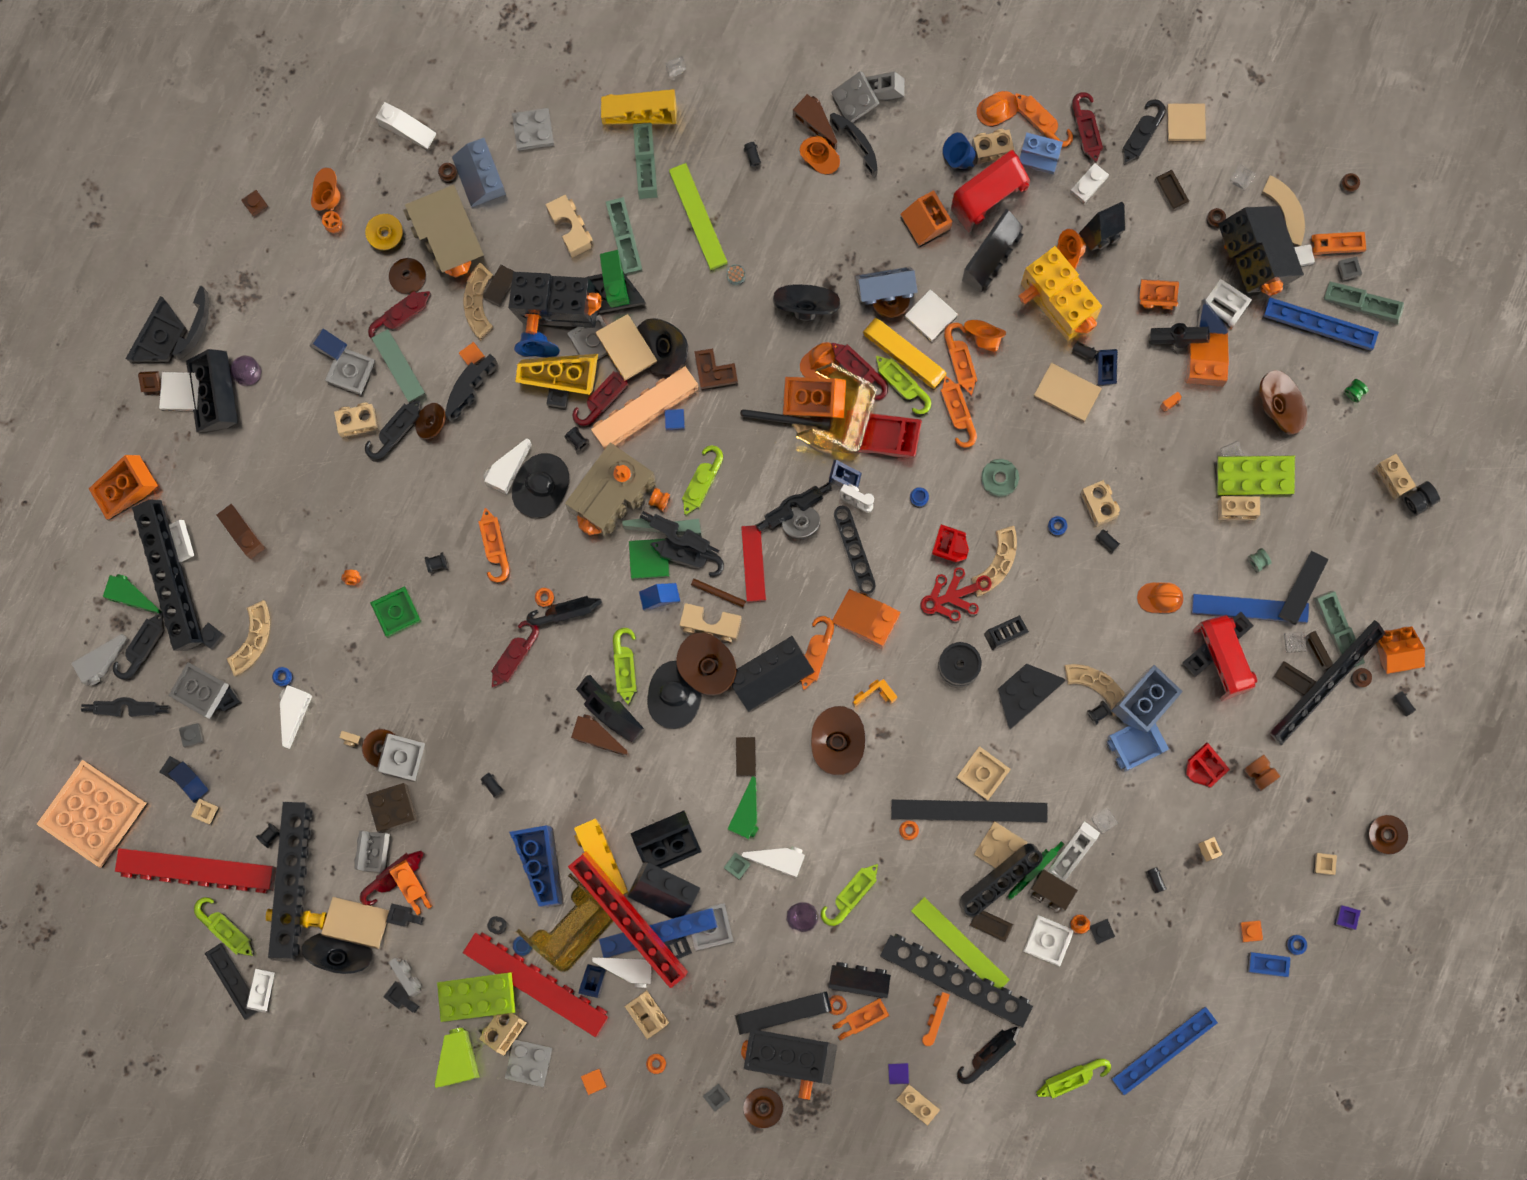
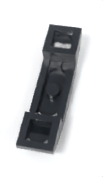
M835 113L830 114V122L838 133L842 135L848 132L866 155L863 157V165L875 178L878 171L877 161L868 139L848 119Z
M199 286L193 301L198 311L186 339L178 338L172 353L178 360L183 359L191 352L201 338L207 324L209 296L203 286Z
M1242 612L1233 618L1236 626L1234 630L1238 639L1254 626ZM1206 642L1182 662L1195 677L1213 662Z

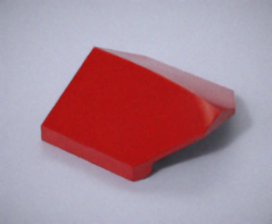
M941 524L933 546L932 555L953 562L967 559L969 548L966 533Z
M1206 742L1188 759L1186 775L1194 783L1212 787L1230 769L1210 744Z

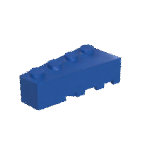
M546 825L509 832L522 861L524 871L530 881V886L538 906L562 905L563 901L552 827Z

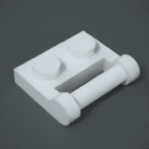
M1220 279L1206 301L1218 317L1226 321L1228 326L1233 328L1252 299ZM1215 299L1233 311L1235 315L1233 317L1212 304V300Z
M844 484L840 490L841 500L866 513L873 510L874 496L872 494L864 495L858 492L859 489L851 484L848 486Z

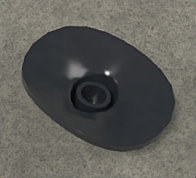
M803 284L786 285L778 288L773 296V303L777 308L795 312V317L804 321L813 320L816 314H833L840 308L838 294L830 289Z
M658 318L644 320L637 329L657 360V363L646 369L662 375L672 374L680 370L688 356V343L684 334L667 321Z
M541 453L532 456L523 464L512 487V500L520 513L528 517L538 518L555 511L562 502L569 485V471L564 461L551 453Z
M676 660L662 664L655 671L650 681L647 696L649 713L654 721L665 728H683L691 723L697 715L702 693L696 691L683 679L678 671Z
M321 933L307 939L302 946V955L306 961L315 967L332 973H357L369 967L372 962V953L368 946L322 936Z

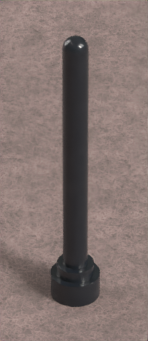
M746 409L740 411L742 417L818 427L822 432L830 431L831 417H823L818 420Z

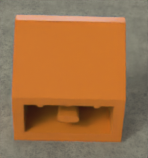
M934 190L918 198L900 214L918 246L950 230L953 221Z
M1412 626L1385 630L1384 636L1376 643L1380 662L1387 674L1425 667V648Z

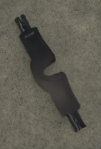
M827 482L819 488L813 486L801 494L787 497L779 507L764 515L765 520L755 525L757 530L760 532L768 526L774 528L792 519L794 516L791 509L792 506H797L802 511L807 510L813 504L823 499V494L832 489L831 485Z
M645 511L640 515V518L650 523V527L666 534L667 538L678 546H689L702 554L707 552L715 557L719 554L720 550L712 547L708 540L700 537L690 529H687L682 537H677L676 533L679 524L665 519L657 514L652 516Z
M120 697L113 701H94L93 704L81 705L83 707L81 712H93L94 715L114 717L121 716L123 706L125 705L128 706V715L130 717L157 716V713H169V710H167L169 705H158L156 702H138L128 697Z

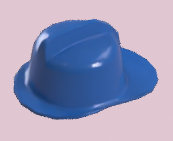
M956 132L949 136L943 146V155L952 168L966 169L969 166L974 167L973 161L976 157V151L965 135Z
M538 331L534 335L523 332L520 342L514 347L515 352L522 356L547 358L556 357L560 352L558 346L548 342L547 337Z

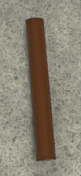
M697 579L692 580L691 586L742 608L746 604V601Z

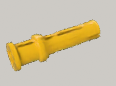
M267 909L266 921H272L273 909ZM306 910L303 912V916L300 917L299 924L304 928L310 926L319 927L323 930L327 913H311L310 910ZM287 916L284 919V923H290L292 917Z

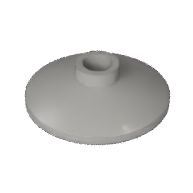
M795 507L792 509L794 513L793 518L782 523L784 531L789 536L803 538L813 534L818 529L820 516L811 507L805 511Z

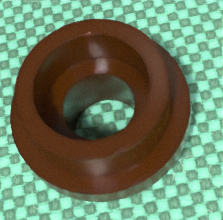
M451 163L442 164L438 169L439 177L444 181L453 180L457 175L456 167ZM450 170L451 173L449 175H445V171Z
M1348 173L1342 178L1341 186L1345 191L1354 192L1360 186V179L1356 174ZM1347 181H1352L1353 185H1348Z
M1219 208L1212 209L1207 215L1209 224L1214 227H1219L1218 223L1226 219L1225 212ZM1213 216H1218L1220 220H1214Z
M1359 668L1354 671L1352 680L1356 686L1366 687L1372 682V674L1368 669ZM1360 674L1365 675V681L1360 679Z

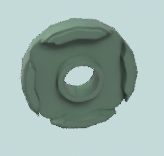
M994 459L983 468L981 475L982 486L985 491L993 496H1007L1017 488L1019 472L1010 461ZM1002 473L1005 476V481L997 482L995 475Z

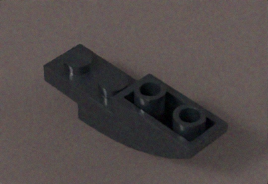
M491 354L478 366L471 362L459 376L453 386L446 406L445 415L449 421L453 418L457 419L462 414V409L466 405L470 406L475 401L476 393L473 388L480 386L483 378L496 369L498 363Z
M591 675L585 676L576 688L586 700L584 703L586 708L602 723L623 738L634 742L644 729L620 701L614 702Z

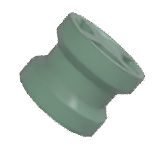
M1263 548L1258 549L1256 554L1248 556L1249 563L1257 572L1261 571L1262 567L1272 564L1269 555Z

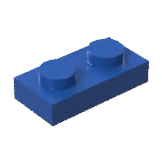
M1250 952L1248 972L1289 977L1291 957Z

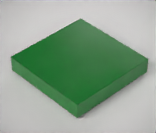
M664 539L629 541L631 580L669 577L668 560L660 558L659 553L650 545L653 542Z
M405 586L370 602L386 637L421 622Z

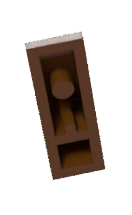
M806 94L793 109V117L816 136L825 138L829 145L836 150L837 139L820 101L816 97Z
M232 503L217 514L219 520L249 559H252L266 548Z
M586 714L583 717H577L571 736L572 740L628 757V751L597 721H594L595 717Z

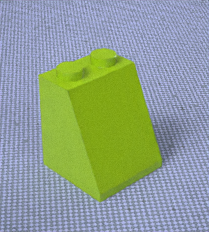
M457 1028L449 1030V1034L444 1035L435 1079V1088L479 1078L469 1031Z

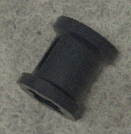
M578 427L572 428L564 436L565 439L575 446L576 452L582 450L589 443L588 438L582 436Z
M444 552L434 557H425L429 573L436 569L448 568Z
M1102 700L1100 705L1092 710H1088L1087 714L1091 721L1097 725L1106 716H1111L1112 712Z
M270 822L268 827L260 835L258 834L256 838L265 847L269 848L270 843L277 836H280V831Z
M494 916L489 919L487 927L490 932L499 935L506 931L507 923L505 919ZM495 921L502 923L499 926L500 930L493 928Z

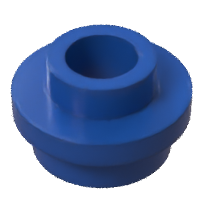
M1055 516L1050 519L1048 529L1053 535H1062L1067 530V522L1064 518ZM1059 523L1061 528L1056 529L1054 524Z
M279 667L273 672L272 679L276 685L286 686L291 682L292 674L289 669ZM281 674H285L284 680L279 679Z
M1293 935L1287 941V948L1292 954L1300 955L1306 951L1307 941L1300 935ZM1295 941H1298L1300 943V947L1298 949H1296L1293 945Z

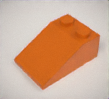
M1210 333L1209 343H1189L1186 383L1224 387L1228 380V333Z
M785 377L783 415L844 418L846 380L836 378Z
M124 455L88 489L105 518L110 519L145 498L158 485L140 455Z
M849 589L832 621L838 627L882 649L901 612L880 601Z

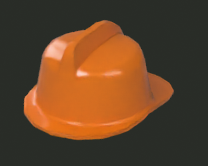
M1001 91L982 100L977 107L976 113L980 122L987 126H995L1016 115L1018 105L1015 95L1008 91Z
M810 136L800 145L799 151L802 158L819 173L831 174L838 169L840 165L839 155L825 138Z
M331 168L321 169L314 178L311 205L315 210L327 209L333 211L334 207L339 203L341 195L336 187V174Z
M1066 229L1059 236L1057 249L1075 269L1079 258L1086 251V243L1075 230Z
M969 320L964 323V328L974 335L976 345L989 351H997L1001 338L1006 335L1005 330L981 320Z
M825 342L815 346L801 359L800 371L804 377L824 378L839 366V363L834 359L835 355L831 343Z
M1147 583L1140 588L1137 595L1140 607L1151 613L1175 612L1180 609L1184 599L1180 588L1172 583Z

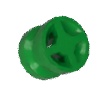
M1354 379L1351 382L1352 385L1347 387L1344 393L1349 399L1358 403L1361 400V396L1366 395L1369 389L1362 381Z

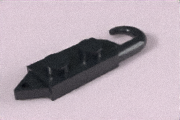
M1153 99L1145 104V107L1155 104L1159 107V111L1155 117L1149 115L1141 117L1122 149L1124 151V164L1135 158L1139 159L1165 116L1166 108L1160 100Z
M420 400L407 405L404 403L381 429L379 439L383 447L378 452H371L369 449L371 442L367 441L365 453L368 457L380 459L387 454L394 444L396 445L420 417Z
M668 538L650 544L659 553L660 558L689 567L700 568L706 560L716 562L718 569L715 572H709L710 576H717L724 569V563L720 556L717 555L715 557L707 552L702 554L689 546H678Z
M588 596L551 605L546 610L545 616L539 618H532L538 613V610H534L527 615L526 620L529 624L535 626L553 621H565L573 617L592 613L591 610L600 605L602 600L600 598H588Z
M162 613L150 619L146 618L126 649L125 656L132 663L125 673H120L117 669L118 662L114 663L113 672L117 678H131L142 661L144 662L164 631Z
M1018 1027L1006 1031L1002 1029L974 1055L972 1064L975 1070L968 1077L962 1076L964 1066L960 1067L957 1072L958 1081L962 1084H970L977 1080L986 1070L989 1071L1016 1045L1015 1041L1020 1029Z

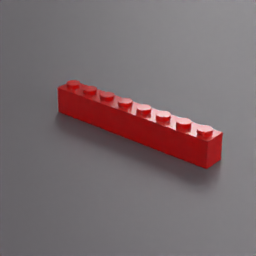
M118 848L115 872L121 873L120 877L132 878L134 874L140 875V879L152 880V877H159V881L171 882V879H177L179 884L190 885V881L198 882L197 886L209 887L211 883L217 884V888L221 889L236 886V890L248 891V888H254L256 893L267 894V890L273 891L277 867Z
M587 851L568 866L670 989L687 975L688 971Z
M481 932L480 935L478 933L473 935L463 954L495 974L512 973V982L515 987L592 1036L597 1037L609 1019V1016L606 1015L608 1011L598 1005L594 1008L589 1004L591 1001L583 995H580V997L572 994L574 992L572 988L565 984L561 987L556 983L557 979L547 974L545 977L539 973L541 971L540 968L532 963L530 966L523 963L524 958L516 953L512 956L506 952L508 948L501 943L493 944L490 942L491 937Z

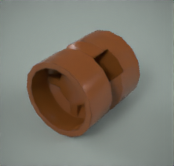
M1262 755L1244 768L1248 776L1255 779L1254 784L1260 791L1281 777L1275 768L1270 767V761L1265 755Z

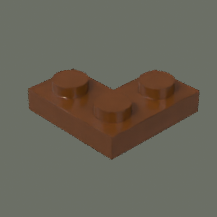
M713 348L694 351L701 389L738 383L735 363L716 366Z

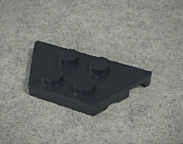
M624 272L623 275L630 304L613 308L607 302L602 274L585 277L589 278L600 291L601 307L597 310V314L644 305L646 302Z
M162 296L158 299L125 358L127 361L169 362L178 338H182L186 331L185 326Z
M1025 664L997 689L1008 729L1011 730L1066 680L1032 665Z

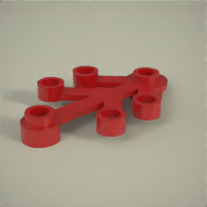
M958 567L953 572L954 576L946 594L938 597L941 588L947 584L946 576L939 574L935 579L936 583L931 594L921 600V609L926 614L941 613L949 617L951 621L957 622L961 618L960 612L942 606V604L949 602L967 610L971 615H976L979 612L978 605L964 601L960 597L978 590L982 592L990 590L992 586L991 579L988 576L982 575L977 578L976 583L956 590L960 580L965 577L964 569ZM958 570L963 572V575L960 577L956 576ZM940 577L945 578V582L942 584L938 583ZM986 581L988 583L987 587H981V582ZM933 602L934 606L932 608H928L927 603ZM976 606L977 609L975 612H971L969 608ZM955 612L959 615L957 619L951 617Z

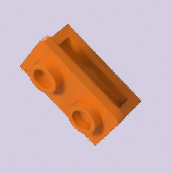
M1141 279L1139 303L1143 304L1145 308H1154V305L1162 306L1163 309H1173V306L1178 307L1179 281Z

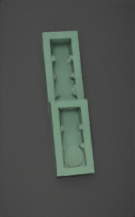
M652 123L633 124L639 199L658 198Z
M624 197L606 201L624 273L642 270Z
M1331 281L1324 297L1326 301L1397 325L1404 309V302L1368 294L1367 290Z
M386 329L372 337L373 342L408 402L410 403L425 394L423 388L389 330Z
M642 518L622 521L623 528L626 530L662 533L650 527V523ZM699 519L675 521L679 524L676 535H683L687 529H690L702 537Z
M1329 591L1313 599L1341 656L1356 638L1352 627H1349L1336 592ZM1364 658L1355 667L1364 664Z

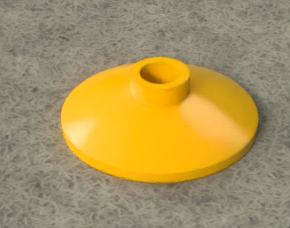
M379 214L368 222L365 235L369 244L374 248L388 250L395 247L401 241L403 228L400 221L393 215ZM388 232V235L384 237L382 236V233Z

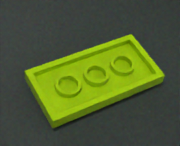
M1294 455L1217 456V495L1294 494L1295 492Z
M512 973L437 982L441 1022L515 1013Z

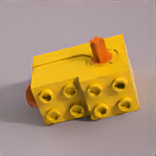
M1054 246L1025 268L1021 281L1025 291L1018 297L1024 304L1033 299L1065 339L1069 341L1078 333L1087 334L1097 326L1095 320L1098 318L1102 305L1080 280L1077 271L1057 247Z

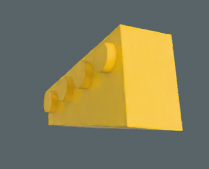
M675 89L601 97L602 124H676Z
M598 354L522 359L517 364L515 382L590 395L594 389Z
M595 818L575 827L574 830L577 835L574 836L578 846L582 845L584 852H588L623 895L628 894V889L597 819Z

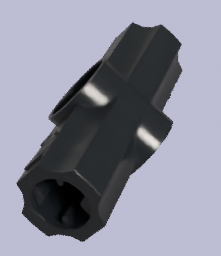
M1176 323L1171 328H1151L1150 341L1151 344H1173L1177 348H1184L1189 343H1209L1210 329L1209 326L1187 327L1184 323Z

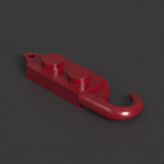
M1080 92L1072 100L1075 121L1084 155L1087 154L1097 163L1103 146L1095 115L1090 110H1081L1079 100L1084 97L1088 98L1091 103L1094 100L1090 94Z
M414 291L384 312L381 317L369 326L368 335L370 339L375 336L374 331L382 324L388 329L394 330L424 310L431 294L430 291L417 293Z
M831 343L835 355L834 359L860 384L869 385L876 381L881 386L882 392L879 395L870 394L869 396L875 400L883 399L888 393V384L875 369L848 344Z
M613 371L588 398L587 406L591 413L587 418L582 420L577 417L578 407L573 410L572 417L574 422L580 426L591 424L628 386L627 380L624 381L619 372L615 373Z
M527 620L522 621L518 625V628L528 625L531 627L532 632L527 640L517 637L510 642L491 670L492 688L504 682H509L538 637L539 629L537 625H531Z
M422 850L410 854L406 852L377 875L376 879L361 891L359 896L360 902L363 905H374L377 899L372 901L366 900V897L374 890L381 893L389 892L397 886L389 869L406 860L413 872L418 869V864L424 854Z

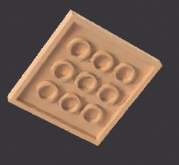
M82 760L40 818L37 825L101 868L142 811L146 802Z

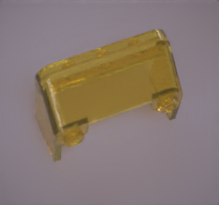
M834 363L817 368L816 373L826 378L846 380L844 418H834L830 432L811 428L797 433L796 437L819 449L845 453L856 452L860 449L876 396V388L871 382Z
M571 873L568 877L578 885L571 894V900L576 905L550 933L545 930H538L530 938L520 929L516 931L536 952L561 972L570 969L613 921L583 884Z

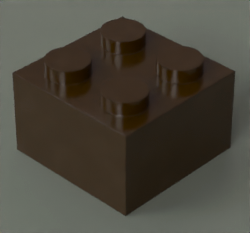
M405 783L366 794L378 833H385L418 822L408 785Z
M1043 869L1028 892L1032 894L1030 896L1032 899L1039 903L1044 901L1049 904L1047 908L1058 913L1066 911L1078 890Z

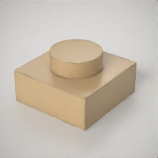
M341 731L339 737L344 740L343 744L355 747V744L361 746L363 741L362 737L345 731Z
M199 799L191 817L210 825L218 807Z
M1215 837L1198 844L1206 862L1222 855Z
M1316 853L1314 873L1335 875L1337 855Z

